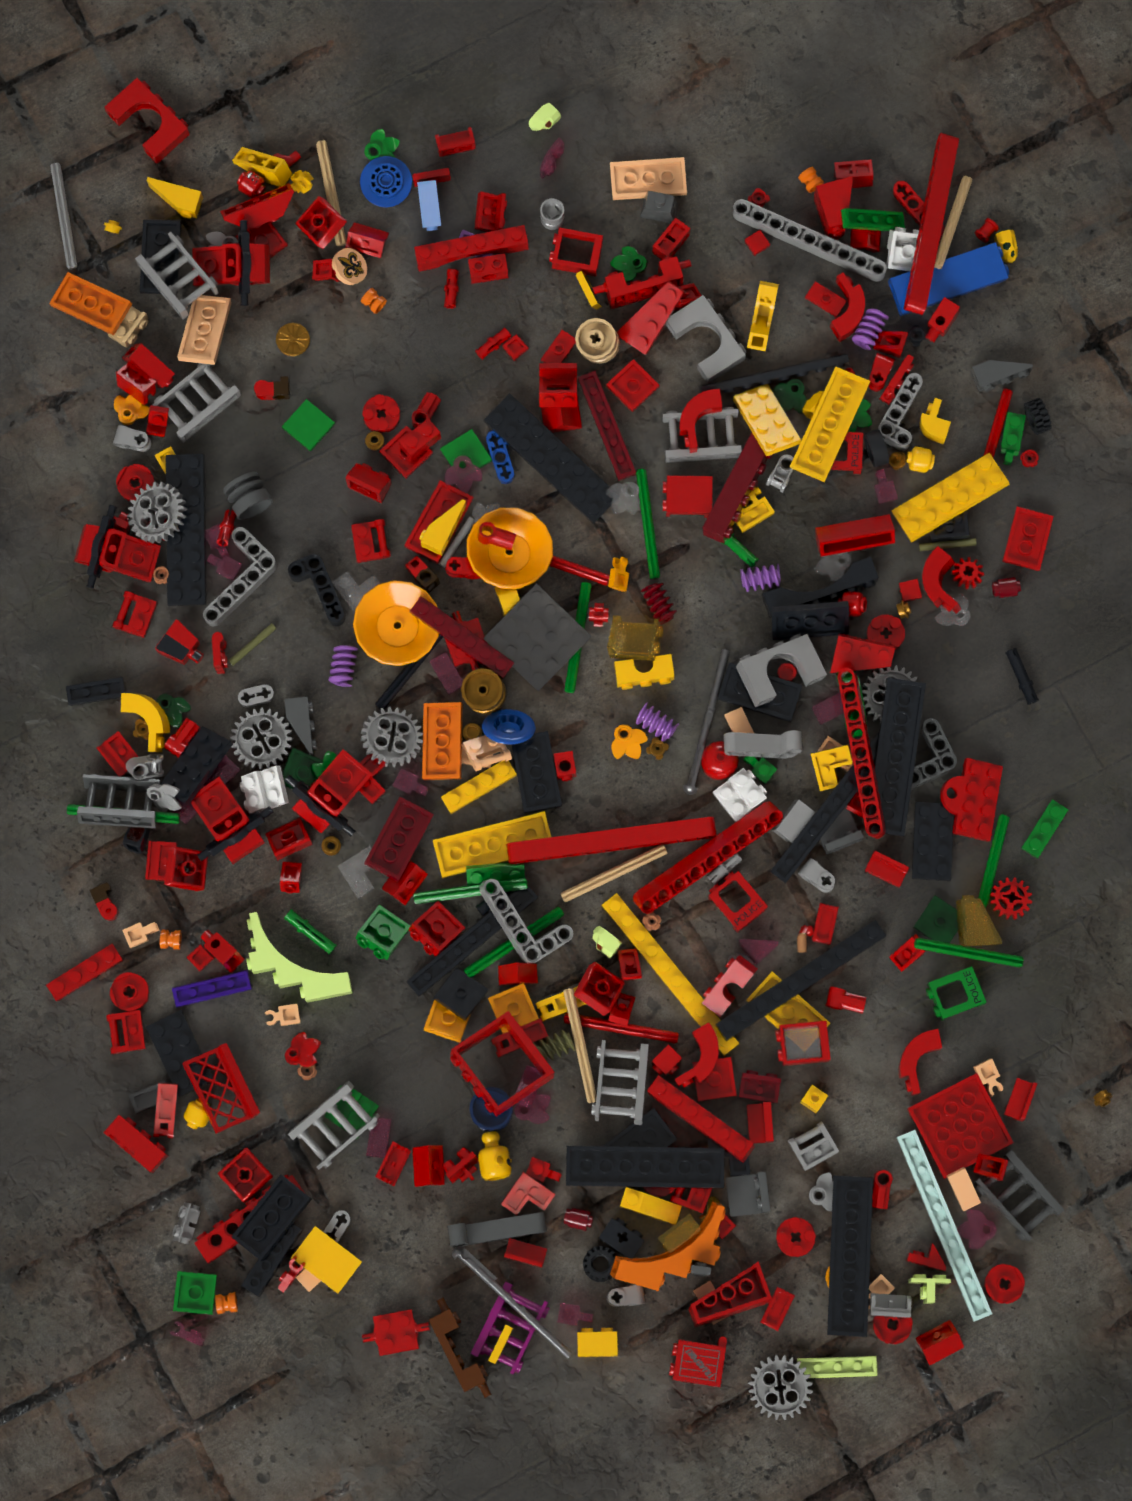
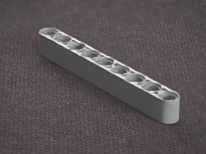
M739 199L734 203L733 217L739 222L761 230L766 234L872 281L879 282L885 277L887 266L880 259L747 200ZM742 207L746 212L739 213L737 209ZM760 215L763 219L758 221L754 219V216ZM778 223L780 227L773 228L771 224ZM794 230L797 234L791 236L788 234V231ZM812 238L814 242L807 243L805 239ZM828 245L831 250L825 251L822 249V246ZM846 253L848 257L841 258L839 254ZM861 260L865 265L859 266L856 264V261ZM880 268L882 273L877 274L873 269Z

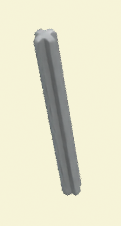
M53 163L50 167L66 264L68 269H76L77 260L60 163Z

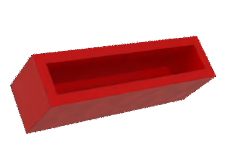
M890 514L815 528L816 543L821 557L895 543V529Z

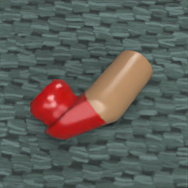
M804 925L801 927L797 936V952H807V936L813 935L812 926Z

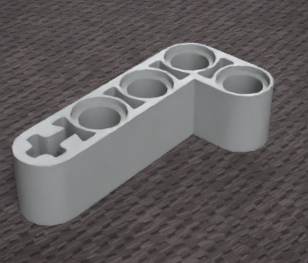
M911 373L907 376L878 427L885 443L899 451L907 450L912 440L911 433L900 427V424L921 389L923 379L917 373ZM913 381H915L916 384L913 386L912 390L910 391V390H909L910 384L913 383ZM900 397H907L909 402L903 403L900 401ZM897 412L900 418L895 419L890 414ZM888 428L891 433L886 435L882 433L881 429ZM905 437L908 442L902 444L898 441V438Z
M797 730L787 731L781 735L729 732L723 735L725 755L786 759L792 758L803 751L802 733Z

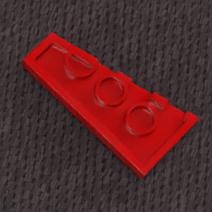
M668 281L617 331L619 338L643 354H648L684 295L685 290Z

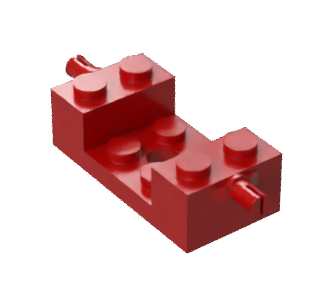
M667 256L659 261L658 275L651 276L648 280L642 282L640 280L633 281L627 286L623 272H612L605 277V283L592 287L594 295L606 292L610 308L615 309L652 298L668 281L673 282L677 286H682L684 277L681 269L691 267L690 259L679 262L677 256Z

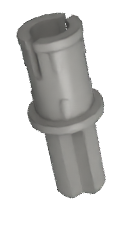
M736 853L707 875L708 879L714 878L712 883L716 885L742 861V858Z

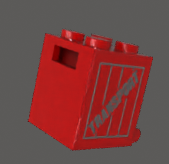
M720 1337L717 1346L685 1340H678L677 1343H674L672 1356H675V1362L670 1363L669 1375L672 1376V1380L719 1388L721 1386L727 1345L726 1337Z

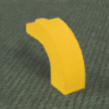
M760 281L747 348L766 351L779 284Z
M121 693V712L139 714L148 725V752H162V748L165 745L163 733H170V724L164 709L161 708L158 702L146 695Z

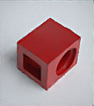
M573 751L553 754L557 780H573V777H576ZM568 763L571 768L568 771H562L560 765Z

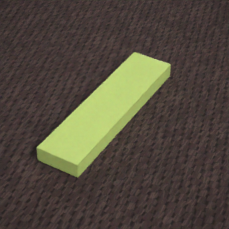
M877 1356L797 1358V1362L801 1361L800 1368L807 1367L804 1374H811L809 1378L877 1376Z

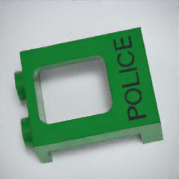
M972 966L927 984V996L929 999H933L935 1004L933 1011L937 1018L940 1017L941 1021L987 1003ZM957 980L961 981L968 998L967 1002L944 1009L936 992L937 988Z

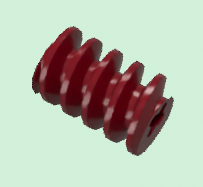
M654 583L641 590L642 593H645L643 595L644 599H649L647 605L652 606L650 612L655 613L653 618L659 619L656 622L657 625L671 621L674 618L673 615L677 612V610H670L674 605L673 603L667 604L670 596H663L667 592V590L660 589L664 583Z

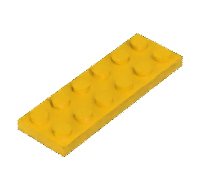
M835 367L791 462L790 468L825 483L869 387V380Z
M988 453L891 511L912 543L1010 484L991 454Z
M544 811L435 839L433 844L442 878L465 873L466 866L507 862L506 844L549 838L551 833Z

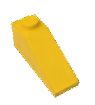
M242 147L232 160L234 164L244 170H252L262 176L268 184L278 187L284 186L292 176V172L285 159Z
M147 177L148 186L182 217L189 219L191 217L197 218L203 200L201 191Z
M462 499L432 522L427 530L424 529L419 540H421L423 548L441 556L443 555L467 506L465 500Z
M628 1187L625 1188L620 1208L674 1225L677 1224L682 1208L680 1205Z

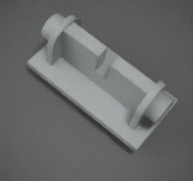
M184 1202V1205L180 1207L178 1225L174 1226L172 1232L174 1241L180 1242L181 1240V1243L187 1245L189 1241H192L195 1228L190 1227L189 1223L197 1224L200 1206L192 1204L191 1207V1203Z

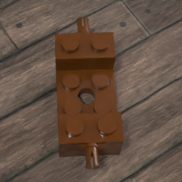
M444 1297L437 1300L436 1302L442 1312L429 1319V1322L463 1391L467 1392L478 1386L484 1398L492 1395L487 1386L485 1377L488 1374L483 1365L479 1366L476 1363L463 1370L462 1367L465 1366L464 1361L460 1355L456 1356L453 1350L456 1348L452 1337L447 1338L446 1336L460 1328L459 1323H461L457 1312H452L448 1307Z

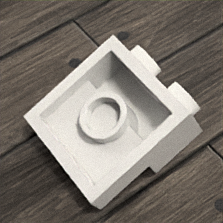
M895 227V230L889 231L887 268L911 271L919 230L913 229V233L906 232V228Z
M276 765L262 771H254L241 776L240 789L245 793L246 800L244 801V806L249 813L253 814L256 811L260 813L268 806L273 809L289 803L280 766Z
M742 768L712 792L734 822H737L767 800L765 796L767 791L761 784L757 786L754 782L756 778L749 769L746 771Z

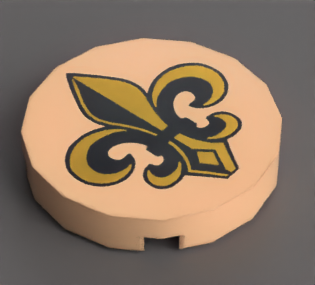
M343 248L334 255L332 268L333 270L335 269V275L341 282L347 285H355L364 280L367 275V264L359 252L351 248Z

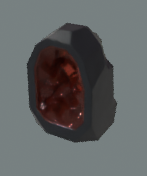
M128 827L122 842L124 847L131 852L142 853L149 838L150 828Z

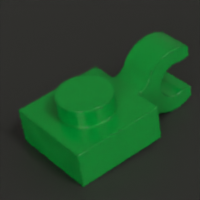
M745 756L743 759L745 763L753 768L751 772L764 785L777 770L776 767L763 757L760 761L755 757Z

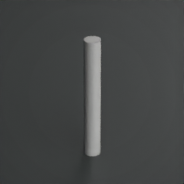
M472 517L467 519L438 563L440 566L446 567L448 559L453 556L475 522Z

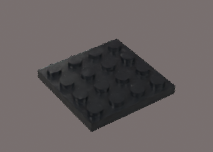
M536 583L483 639L514 662L512 667L539 691L592 636Z

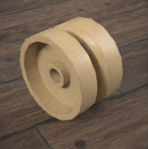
M588 319L580 325L576 332V346L584 358L591 363H606L613 359L619 351V335L612 325L604 319Z

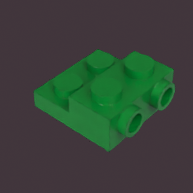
M378 905L358 931L355 939L358 940L357 943L362 948L366 949L368 947L373 950V954L378 959L384 958L388 960L411 926L381 905Z
M353 1088L351 1090L352 1096L372 1118L379 1105ZM341 1099L336 1103L338 1110L356 1130L365 1124L346 1100L343 1101ZM326 1112L324 1116L326 1119L346 1131L331 1113Z

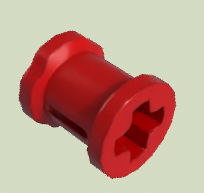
M986 218L984 225L974 233L980 241L987 243L989 237L999 230V226L990 218Z

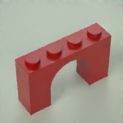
M136 78L104 108L107 115L118 126L124 123L136 111L142 109L153 110L161 116L162 123L159 130L142 145L144 152L158 164L190 135L188 131L189 126L182 118L179 120L175 116L176 112L170 106L166 107L163 104V99L157 93L153 94L150 91V86L144 80L141 82Z

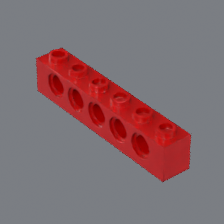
M288 1175L284 1176L304 1192L293 1175L290 1177ZM271 1186L261 1192L263 1195L257 1200L254 1197L246 1202L245 1205L247 1207L241 1211L236 1209L229 1214L230 1218L227 1221H219L213 1226L214 1230L208 1234L205 1231L196 1238L198 1241L194 1244L207 1263L210 1264L238 1244L231 1237L232 1234L228 1232V1227L231 1224H237L239 1228L245 1220V1215L254 1209ZM215 1235L222 1237V1242L218 1246L212 1244V1238Z

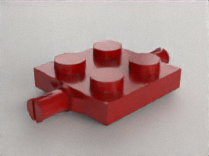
M456 611V614L455 612L451 613L455 621L485 641L478 618L462 621L459 611ZM444 638L455 667L462 664H470L472 670L480 669L475 659Z
M412 1309L373 1316L374 1333L362 1334V1338H366L363 1339V1343L375 1341L378 1345L379 1355L383 1356L419 1349L418 1332L427 1331L430 1328L425 1327L429 1326L428 1322L417 1324L413 1318Z

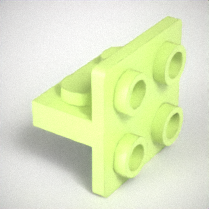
M914 1274L913 1278L908 1279V1283L923 1284V1287H920V1299H923V1304L935 1303V1284H950L951 1279H946V1275H934L932 1278H926V1274Z

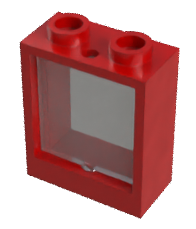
M827 1021L779 1025V1030H775L776 1041L780 1042L781 1049L778 1050V1061H782L783 1066L829 1062L831 1060Z

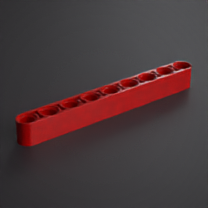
M844 668L838 673V683L865 830L869 836L879 839L884 836L886 828L859 681L854 671ZM851 673V681L845 683L843 680L844 676ZM850 692H855L856 694L853 701H847V695ZM853 711L859 712V717L856 720H851L850 718ZM856 730H862L863 732L862 737L859 739L854 738ZM860 749L866 750V755L863 758H858L857 752ZM868 767L870 770L869 775L862 777L861 770ZM871 786L873 793L870 796H865V788ZM875 805L877 808L876 813L869 815L868 808ZM879 824L880 831L877 834H872V826Z
M764 802L639 889L633 896V902L643 913L653 912L779 824L783 819V813L772 802Z

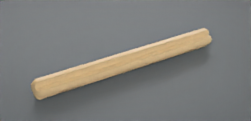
M325 140L318 141L316 146L327 202L341 215L327 142ZM344 227L334 236L336 246H344L346 244Z
M963 176L938 247L934 268L942 269L972 183L971 177Z
M661 844L561 892V897L564 902H568L666 855L667 850Z
M568 988L563 993L587 1102L594 1103L596 1102L597 1094L577 1002L574 996V989Z

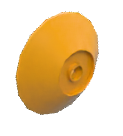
M498 508L485 513L472 526L467 538V557L473 571L486 583L501 589H520L535 583L547 571L553 557V540L546 525L533 513L520 508ZM491 522L497 528L516 534L512 549L510 550L512 551L511 555L506 554L508 549L493 544H482L478 541L477 533L482 523ZM482 531L486 536L491 535L489 531Z
M393 580L378 584L364 594L355 609L353 628L358 644L369 657L382 664L402 666L416 662L430 652L439 637V633L409 613L421 596L437 607V604L426 590L412 582ZM396 623L401 624L399 629L394 628Z

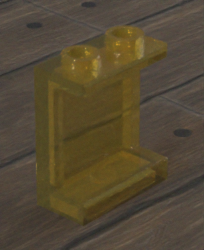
M614 615L607 645L610 658L655 661L656 654L660 652L659 637L663 636V626H660L659 619H654V624L623 622L621 616Z
M688 1214L659 1236L657 1240L666 1252L672 1253L697 1234L701 1228L691 1214Z

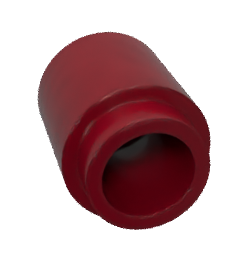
M1015 577L997 579L996 582H992L993 596L999 598L1018 596V592H1021L1020 581H1016Z
M573 1207L572 1209L567 1208L564 1224L571 1228L587 1231L588 1227H592L594 1216H590V1211Z

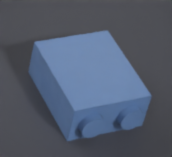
M436 180L417 182L422 227H426L427 231L438 230V226H441Z

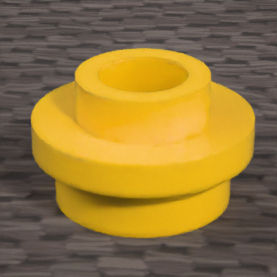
M109 220L108 223L104 222V230L119 234L122 227L116 221Z

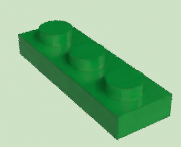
M1052 799L1021 849L1038 859L1069 809Z
M524 863L466 866L467 886L481 884L489 879L504 881L525 878Z

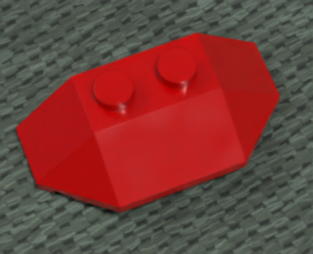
M290 183L220 212L224 221L240 227V221L246 220L248 221L247 230L258 229L262 224L275 222L284 215L294 191Z

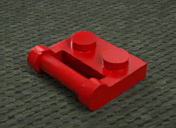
M384 519L351 525L357 563L391 557L390 551L387 548ZM377 528L380 552L376 553L371 529Z
M125 591L122 606L112 627L145 638L158 603L157 601ZM131 600L135 601L136 605L129 624L125 625L123 622Z
M215 632L212 635L213 665L217 674H224L225 668H228V659L224 652L227 648V643L220 632Z
M141 1010L106 1015L110 1026L111 1054L146 1049ZM117 1020H122L124 1046H120Z
M676 1188L670 1202L703 1214L712 1188H691L687 1201L681 1199L685 1188Z

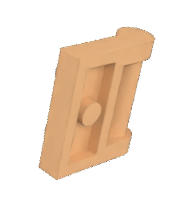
M486 735L463 742V748L475 771L503 760H512L511 752L505 744L495 742ZM501 752L500 754L479 760V758Z

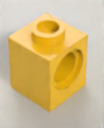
M812 1085L800 1103L814 1113H817L828 1095Z

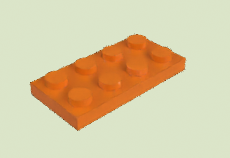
M67 272L49 303L52 307L113 336L132 306L131 301Z
M424 703L423 780L461 779L463 703Z

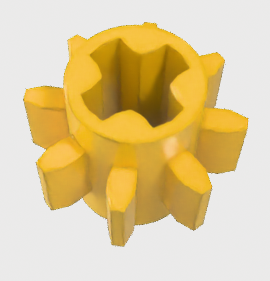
M299 170L291 176L293 183L290 185L295 192L299 193L301 191L304 194L312 188L313 184L311 181L314 178L309 172Z

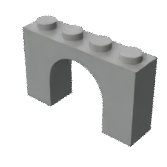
M702 295L671 315L665 325L675 339L696 327H708L718 334L721 341L719 349L697 366L698 372L706 383L709 384L745 361L746 350L741 343L738 344L736 342L734 332L730 328H726L722 315L714 311L713 308L715 307L712 301Z
M797 634L786 643L780 641L774 644L771 649L766 647L757 651V654L754 656H750V654L740 658V662L736 666L755 707L768 703L777 696L767 675L768 662L773 659L780 658L790 661L798 670L805 687L823 680L827 675L808 634L803 636Z

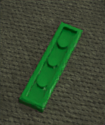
M852 208L841 210L843 228L879 231L895 230V227L905 228L903 212Z

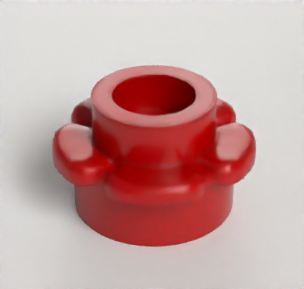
M1026 450L1020 456L1022 465L1025 467H1035L1038 464L1039 455L1034 450Z

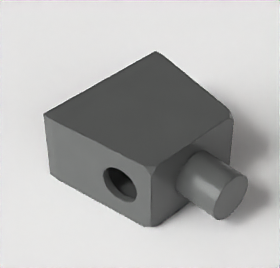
M648 191L643 199L640 217L672 223L676 218L678 210L675 196Z

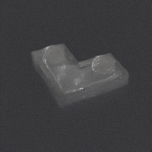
M348 571L332 581V584L354 614L364 594L380 584L376 577L372 576L358 586Z
M371 846L337 866L358 899L374 890L373 885L365 872L372 868L364 864L372 849Z

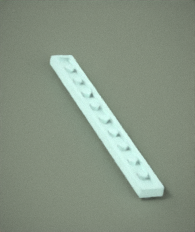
M916 1130L898 1136V1143L973 1322L992 1315Z

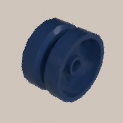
M485 1088L498 1106L509 1099L507 1093L499 1088ZM476 1094L473 1096L469 1110L471 1118L477 1127L483 1131L490 1132L500 1131L509 1124L512 1119L513 1107H510L496 1117L493 1112H488L482 1097L478 1098Z

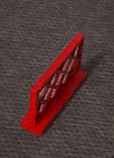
M227 1042L182 1063L216 1134L246 1120H251L260 1113ZM216 1055L218 1059L217 1067L206 1063L209 1056ZM192 1063L202 1065L200 1074L192 1072L189 1065ZM205 1067L215 1070L212 1079L202 1076ZM218 1072L226 1075L227 1080L225 1084L215 1081ZM200 1079L211 1083L208 1092L200 1089ZM213 1084L223 1088L221 1097L210 1093ZM226 1089L234 1092L235 1099L233 1102L223 1098ZM209 1097L219 1100L216 1109L208 1106L207 1101ZM222 1102L232 1105L229 1114L219 1111ZM234 1107L242 1109L245 1116L242 1118L232 1116ZM217 1114L228 1118L224 1126L218 1127L216 1122Z

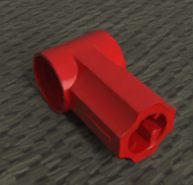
M427 392L418 409L413 412L412 423L414 429L421 424L416 422L418 418H424L425 420L429 418L431 420L441 403V399L437 395Z
M491 522L482 523L477 533L480 543L486 545L493 544L508 550L512 549L516 537L515 533L497 528ZM482 531H489L491 535L486 536Z
M186 718L177 732L168 738L164 748L179 758L200 730V727L192 720Z
M830 987L825 1006L836 1010L845 1009L863 1014L867 997L848 993L841 988Z
M879 1170L873 1176L872 1207L887 1209L893 1178L889 1171ZM881 1173L886 1174L888 1177V1181L884 1185L878 1182V1176Z

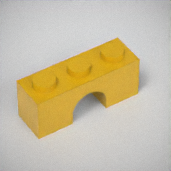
M672 655L652 656L653 667L646 673L636 670L633 659L615 661L614 668L617 688L622 687V690L632 689L634 685L649 687L652 686V683L657 682L661 685L671 683L675 677Z

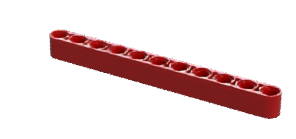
M944 133L939 134L935 146L904 303V310L920 315L924 314L927 307L959 138Z
M703 817L511 842L506 844L509 864H519L710 839L717 836L714 817Z

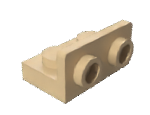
M131 306L115 335L113 336L108 333V336L128 348L130 344L133 345L137 340L139 331L141 329L144 330L147 326L149 319L147 313L144 311L140 312Z

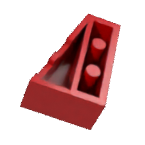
M839 633L830 673H837L844 668L856 671L891 667L895 645Z
M118 1115L103 1133L153 1174L168 1156L165 1153L166 1148L159 1142L154 1144L149 1140L152 1136L144 1129L140 1132L135 1128L137 1123L130 1117L125 1119Z

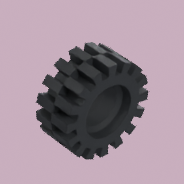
M1040 398L1024 404L1025 415L1034 434L1038 435L1052 428L1050 416L1047 413L1048 410Z
M604 1246L593 1247L589 1250L583 1260V1268L586 1275L595 1282H606L613 1277L610 1275L616 1257L615 1252ZM599 1256L605 1257L609 1263L608 1268L603 1272H598L593 1267L594 1259Z

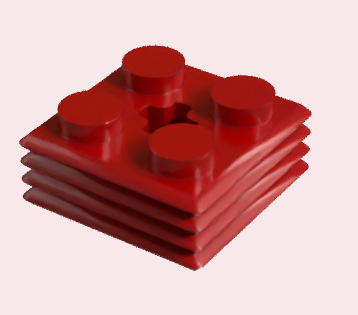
M318 196L295 224L318 247L324 249L347 221L324 198Z
M176 846L169 848L164 884L193 891L204 890L208 857L201 862L197 854L202 851ZM184 866L189 869V872L184 870Z
M594 962L588 966L574 996L605 1016L611 1012L625 982L597 962Z
M244 1148L218 1172L220 1178L244 1203L273 1178V1175L248 1148ZM242 1171H250V1178L248 1180L245 1178L243 1180L241 1179V1177L243 1176L241 1174Z

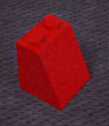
M852 176L821 184L815 188L814 202L824 233L835 240L845 235L846 228H843L841 210L849 208Z

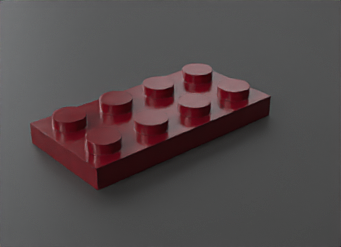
M399 797L364 864L399 882L434 814Z

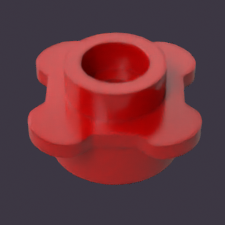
M756 188L752 195L748 196V201L763 207L765 203L770 201V196L766 195L762 189Z

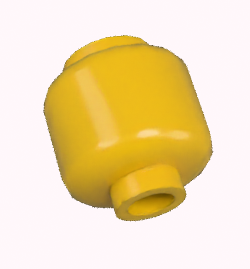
M915 446L911 452H907L905 462L908 463L910 470L926 473L933 468L935 455H932L930 449Z
M196 1099L188 1103L183 1115L187 1121V1126L193 1129L205 1127L209 1119L200 1100Z

